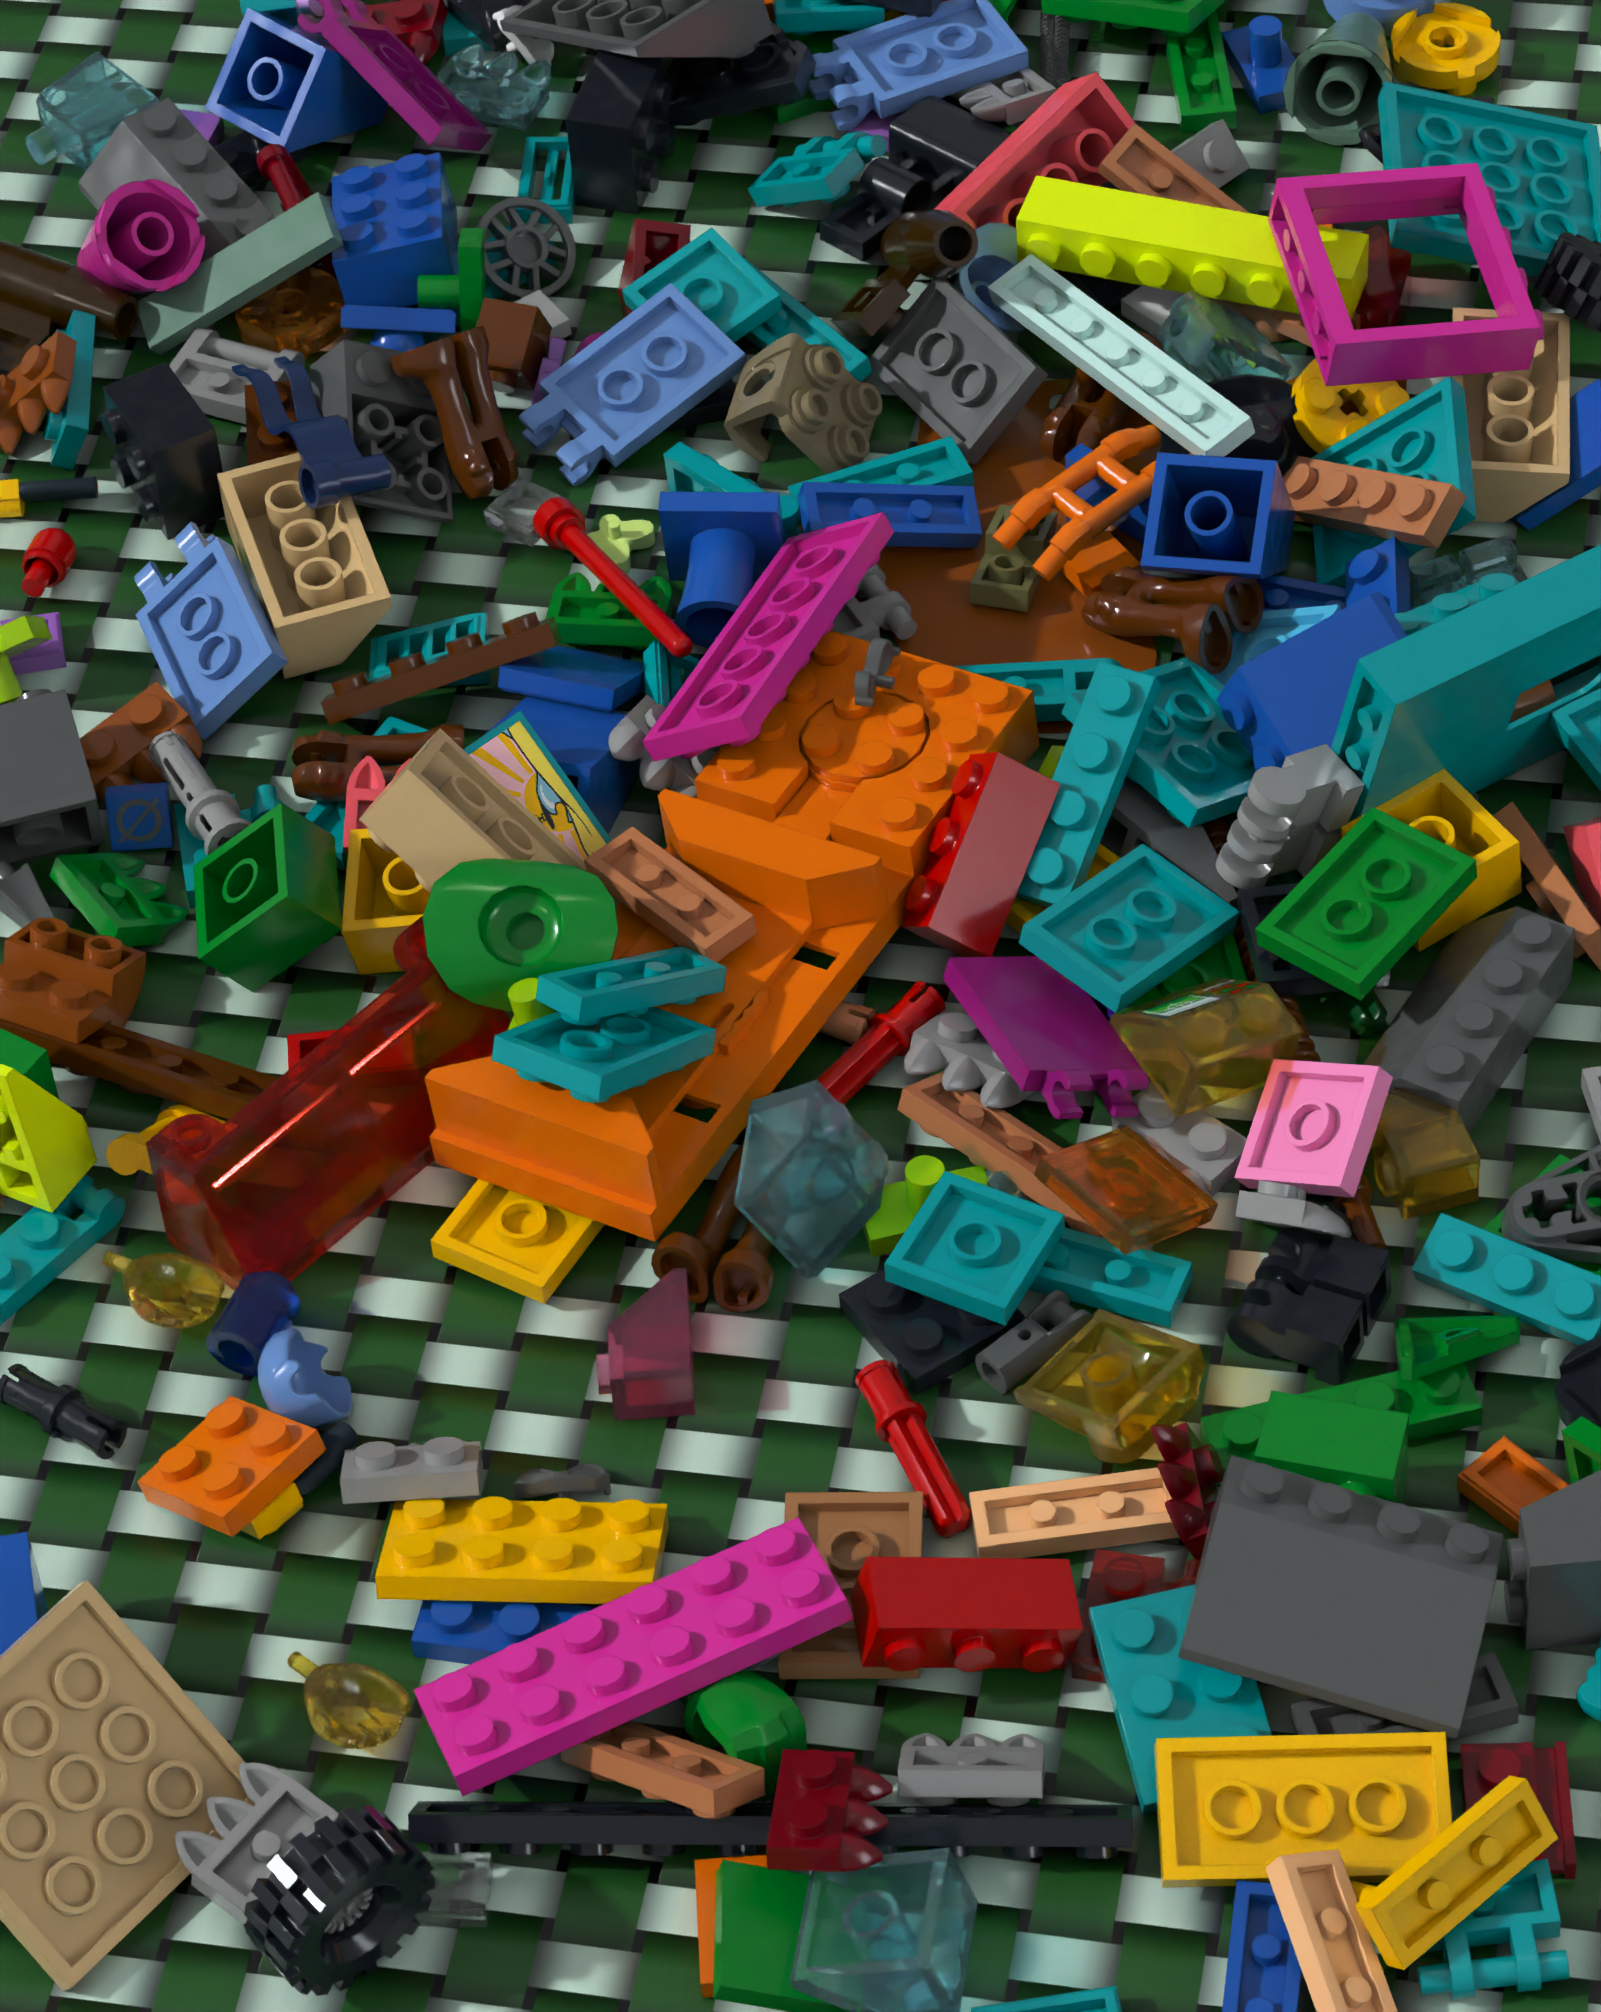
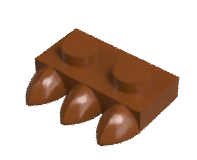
M59 330L41 346H32L24 355L21 363L7 376L0 375V448L7 455H11L15 450L23 428L31 435L36 434L46 409L48 408L53 414L58 415L67 399L72 383L77 341Z
M157 681L80 738L96 797L104 804H106L105 791L107 787L134 785L131 780L133 776L139 781L148 784L167 782L160 769L152 762L149 756V746L152 740L163 732L174 731L176 737L180 733L196 759L201 758V736L189 714Z

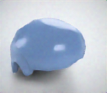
M292 1328L273 1334L264 1346L259 1359L258 1384L268 1409L271 1412L314 1429L347 1419L353 1406L351 1385L348 1379L344 1376L326 1374L321 1366V1360L328 1351L327 1347L304 1341L301 1332Z

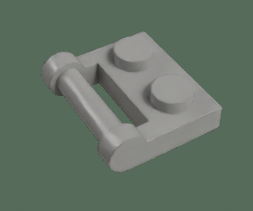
M198 327L169 366L204 414L246 424L244 385H252V383L246 377L236 375L232 371V366L244 364L248 368L263 370L269 374L273 381H289L284 369L276 366L274 358L286 356L290 361L300 362L305 367V357L301 352L290 349H283L278 353L220 338L219 333L215 330Z

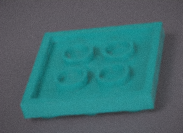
M1451 376L1312 457V459L1453 484L1467 498L1445 536L1461 529L1464 525L1477 518L1465 390ZM1313 524L1317 583L1346 588L1345 562L1355 558L1360 552L1372 549L1389 539ZM1400 541L1409 550V558L1426 548V546Z
M1187 657L1141 671L1140 673L1156 677L1162 686L1126 776L1146 789L1166 808L1170 816L1182 822L1188 828L1237 812L1243 799L1248 796L1247 790L1256 772L1252 756L1237 732L1226 723L1222 709L1216 700L1224 686L1204 668L1191 662ZM1087 689L1070 694L1061 714L1072 724L1075 722Z

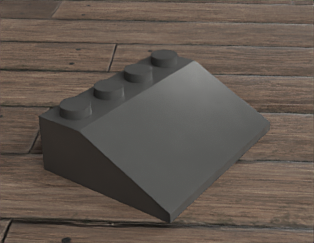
M534 0L500 21L502 30L506 32L634 57H725L726 59H737L752 53L755 50L756 43L774 33L764 0Z
M1231 1455L1211 1513L1178 1658L1430 1732H1445L1447 1737L1456 1739L1460 1731L1496 1583L1504 1534L1411 1508L1401 1503H1394L1367 1494L1363 1496L1336 1484L1322 1482L1274 1468L1264 1463H1257Z

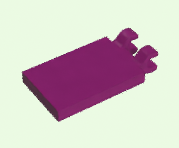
M317 0L324 8V17L319 23L312 15H299L297 20L300 27L308 33L323 35L429 146L480 151L492 137L491 132L386 25L378 24L369 15L366 5L361 0ZM341 3L349 10L350 17L344 12Z
M1037 956L949 957L943 980L1022 1092L1040 1091L1047 1101L1050 1113L1056 1119L1082 1118L1083 1111L1076 1102L1075 1091L1096 1090L1104 1101L1107 1112L1112 1117H1138L1140 1110L1132 1100L1131 1090H1147L1149 1086L1148 1077L1137 1059L1087 992Z

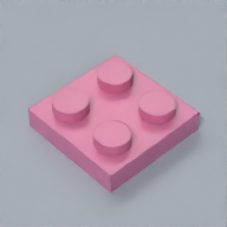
M1273 1059L1234 1178L1248 1189H1258L1259 1180L1298 1186L1299 1189L1307 1190L1306 1194L1354 1198L1393 1077L1380 1066Z

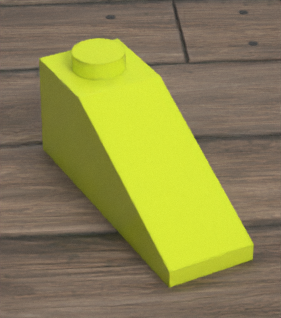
M0 1064V1193L53 1213L97 1161L87 1124L80 1113L14 1068Z

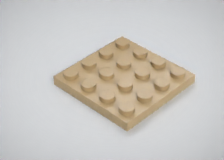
M88 1580L76 1585L0 1655V1920L62 1991L75 1986L190 1874L177 1852L175 1834L177 1832L197 1831L212 1835L221 1841L223 1840L215 1830L208 1814L207 1800L210 1797H231L242 1800L252 1806L255 1805L248 1798L239 1777L238 1767L241 1763H245L244 1760Z

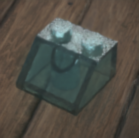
M818 1080L752 1100L750 1104L734 1205L806 1279L818 1276L881 1207L884 1180L889 1169L888 1155L881 1144L873 1140L850 1116L847 1108L842 1103L837 1102Z
M942 1848L884 1854L883 1860L875 1865L851 1872L811 1871L790 1978L794 1989L850 2012H960L978 1900L950 1849Z

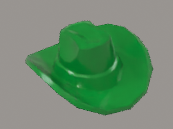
M484 858L460 862L434 882L423 914L428 958L448 988L474 1004L512 1012L508 990L513 984L526 978H538L539 975L611 961L619 933L614 899L598 876L575 866L542 861Z

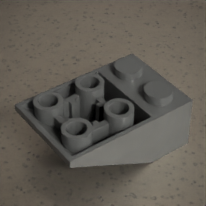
M343 339L310 366V382L316 406L322 417L338 414L346 421L355 445L362 457L381 453L387 458L391 469V485L389 488L352 495L353 503L445 523L451 522L453 520L450 465L445 451L437 410L428 388L420 379L398 377L393 371L389 358L403 352Z

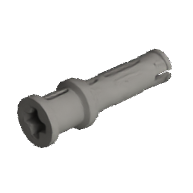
M167 731L159 734L152 740L149 746V756L186 809L185 823L194 837L204 841L206 856L233 838L236 832L239 833L252 824L246 819L240 818V807L233 795L215 787L180 733L176 737L174 731Z

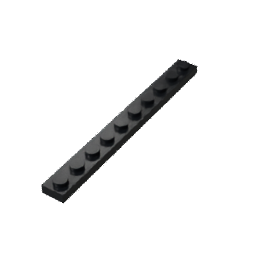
M418 1801L408 1814V1839L412 1843H428V1852L439 1855L468 1853L471 1851L472 1843L499 1844V1852L507 1855L537 1854L542 1852V1844H570L572 1854L597 1856L613 1853L614 1844H641L642 1853L651 1856L680 1855L685 1853V1845H714V1854L730 1857L749 1856L757 1853V1845H767L774 1803H746L737 1807L735 1813L728 1817L707 1819L696 1816L692 1809L674 1802ZM867 1803L888 1819V1826L875 1833L861 1836L883 1852V1857L900 1855L901 1846H930V1855L960 1858L971 1856L973 1854V1846L1002 1847V1855L1011 1858L1041 1857L1045 1855V1847H1074V1855L1077 1857L1104 1859L1117 1856L1118 1847H1132L1133 1805L1023 1804L1003 1807L992 1804L927 1806L922 1804Z

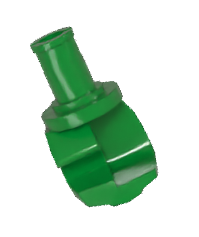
M749 1670L738 1671L679 1698L686 1705L683 1720L686 1733L701 1746L711 1748L722 1745L728 1756L764 1768L765 1795L750 1802L767 1801L775 1798L783 1749L806 1750L807 1747L804 1718L794 1701L778 1686Z

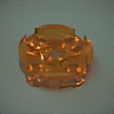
M306 267L302 269V275L294 274L236 309L235 319L240 339L244 344L278 353L283 349L301 352L306 360L308 354L325 348L348 330L340 327L341 307H344L345 302L338 280L326 271L314 267ZM285 311L293 314H282L281 312Z

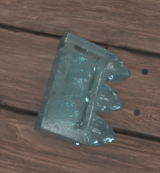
M479 43L465 47L454 54L437 78L478 120L526 132L550 99L548 84L551 78V69L548 61L541 60L532 63L516 74L518 61L514 52L501 54L484 66L485 53L482 45Z

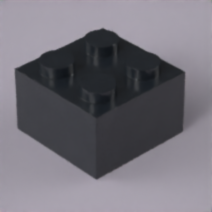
M598 50L566 117L576 206L639 214L648 193H655L657 190L661 164L664 158H671L676 143L675 126L669 125L668 122L672 87L670 82L664 81L662 58L634 57Z
M167 362L104 386L103 391L107 412L101 414V421L107 437L116 450V454L110 456L111 468L119 485L123 489L130 486L134 491L135 502L143 519L146 522L154 520L169 540L177 536L191 521L197 527H201L225 517L217 474L222 473L223 469L215 428Z

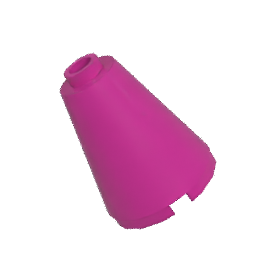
M147 179L119 186L102 203L79 251L77 266L84 268L105 283L125 293L162 292L175 288L185 282L199 267L205 249V235L201 236L196 219L199 217L195 205L178 188L161 180Z

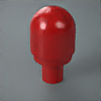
M47 528L38 532L32 539L23 555L22 563L25 577L21 583V588L27 595L39 597L43 594L46 587H53L65 579L76 558L75 542L66 531L59 528Z

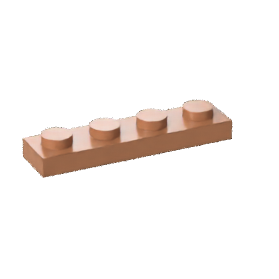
M1301 456L1297 457L1292 468L1288 470L1283 478L1295 511V521L1386 539L1395 537L1401 542L1437 549L1467 498L1453 484Z
M944 1071L903 1088L897 1108L898 1111L918 1123L927 1134L941 1138L968 1156L974 1165L983 1166L985 1170L991 1171L1015 1187L1024 1198L1064 1214L1065 1221L1071 1229L1101 1237L1134 1221L1140 1198L1005 1110L983 1107L980 1101V1094L974 1090L946 1091L942 1085Z

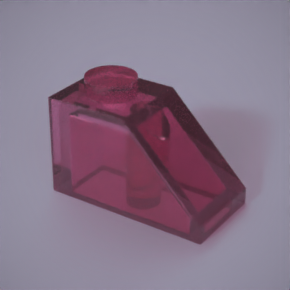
M686 1268L672 1269L608 1325L609 1353L596 1354L599 1395L612 1394L615 1421L696 1415L692 1318Z

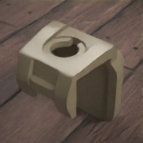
M789 333L777 339L745 362L724 422V427L732 442L740 450L764 462L768 459L772 445L760 432L766 415L769 414L778 418L780 427L786 437L825 474H829L863 463L864 458L869 454L870 436L877 415L882 411L883 404L880 393L872 384L859 382L845 369L844 360L835 348L819 344L809 345L798 334ZM772 374L773 377L770 381L765 382L762 379L764 376Z

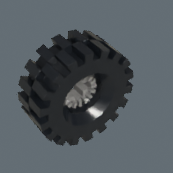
M363 1806L359 1813L353 1807L342 1809L339 1811L337 1821L333 1822L328 1816H325L314 1822L315 1832L305 1837L302 1832L298 1833L289 1841L293 1848L284 1857L276 1854L267 1864V1867L272 1871L269 1877L258 1878L251 1890L258 1899L246 1903L244 1915L249 1921L244 1924L245 1932L260 1952L292 1988L294 1987L299 1993L308 1995L312 1990L316 1996L328 1995L333 1983L341 1991L353 1985L354 1975L360 1972L365 1976L369 1975L378 1968L376 1961L383 1955L387 1954L392 1958L402 1948L398 1940L403 1934L413 1935L420 1925V1922L415 1917L416 1914L428 1911L432 1898L427 1892L435 1888L436 1877L431 1873L434 1868L430 1861L383 1811L380 1810L378 1813L371 1806Z

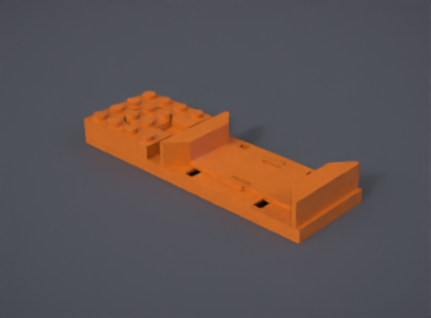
M832 630L821 637L810 653L811 659L809 663L796 673L786 688L787 694L784 699L772 708L761 724L762 731L750 742L738 747H731L729 743L724 744L694 779L698 799L665 788L658 795L667 843L665 850L753 914L757 934L717 962L727 967L724 992L696 997V1001L692 1004L677 1005L667 1003L654 1006L716 1029L713 1054L687 1064L682 1070L670 1071L648 1080L646 1085L631 1087L614 1094L607 1101L600 1103L577 1100L570 1095V1090L550 1082H532L522 1079L517 1075L516 1069L492 1061V1056L431 1069L425 1076V1083L436 1124V1129L429 1136L435 1163L656 1242L903 923L907 913L905 908L907 892L915 879L922 875L931 854L928 849L929 839L937 823L948 812L954 797L952 782L959 767L969 759L971 754L999 752L1025 765L1040 746L1033 690L900 651L901 654L893 657L889 668L884 674L885 676L895 677L894 688L876 687L872 698L874 699L875 706L873 708L855 705L856 670H864L870 642ZM622 902L619 904L616 913L619 933L612 960L680 947ZM801 947L836 957L827 970L793 958ZM681 1103L691 1109L711 1107L717 1109V1112L706 1123L673 1110Z

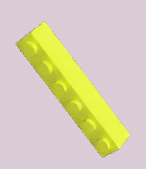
M1036 175L1016 218L1017 263L1032 254L1055 270L1300 314L1268 222V216ZM1317 225L1350 320H1352L1368 279L1369 234Z

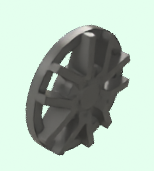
M513 197L498 202L482 216L477 228H484V240L487 228L496 238V241L484 242L486 279L497 290L507 295V299H521L539 290V275L553 281L549 286L540 289L547 297L557 292L567 282L574 269L576 246L568 224L555 209L533 198ZM514 208L533 210V212L524 224ZM499 213H503L511 228L510 232L495 217ZM541 215L553 224L544 235L534 227ZM556 231L561 235L565 250L550 245L547 242ZM500 252L503 260L490 264L486 253ZM546 258L564 263L562 271L546 263ZM508 270V281L505 282L500 278L497 272ZM520 273H525L527 276L528 290L518 288Z

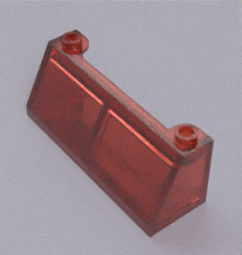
M423 916L405 929L394 942V959L397 965L407 973L227 1122L222 1124L208 1115L189 1114L173 1120L146 1142L168 1244L258 1308L262 1307L435 1159L429 1136L436 1129V1124L425 1083V1076L434 1068L492 1056L494 1035L505 1032L509 1028L511 1021L506 1011L474 1004L448 988L428 958Z

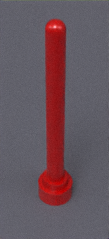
M554 497L545 501L537 509L533 518V528L536 534L549 547L558 550H570L672 655L677 658H684L692 652L693 642L690 637L585 533L584 515L570 500L564 497Z

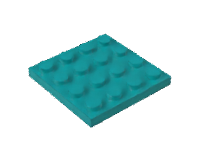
M1384 82L1378 96L1384 170L1477 163L1486 186H1491L1494 190L1496 213L1501 226H1506L1510 231L1512 255L1517 268L1522 267L1525 270L1526 276H1538L1561 233L1570 232L1575 236L1576 234L1584 236L1591 242L1595 240L1601 243V154L1597 125ZM1459 214L1388 219L1390 247L1414 254H1427L1457 260L1468 265H1478Z

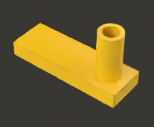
M1509 1775L1380 1885L1373 1886L1350 1880L1358 1901L1355 1908L1387 1966L1405 1970L1554 1843L1558 1837L1527 1779Z

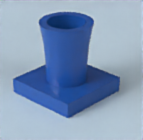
M660 492L658 513L669 581H685L683 595L674 622L690 637L693 644L710 648L754 586V581L760 578L785 543L779 492Z

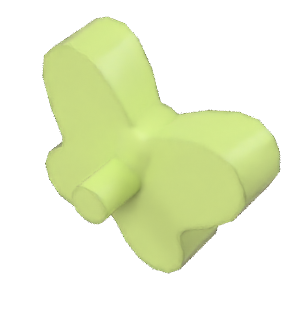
M614 514L603 516L599 521V530L587 534L626 574L631 569L630 553L632 550L649 548L655 543L654 527L650 521H621Z

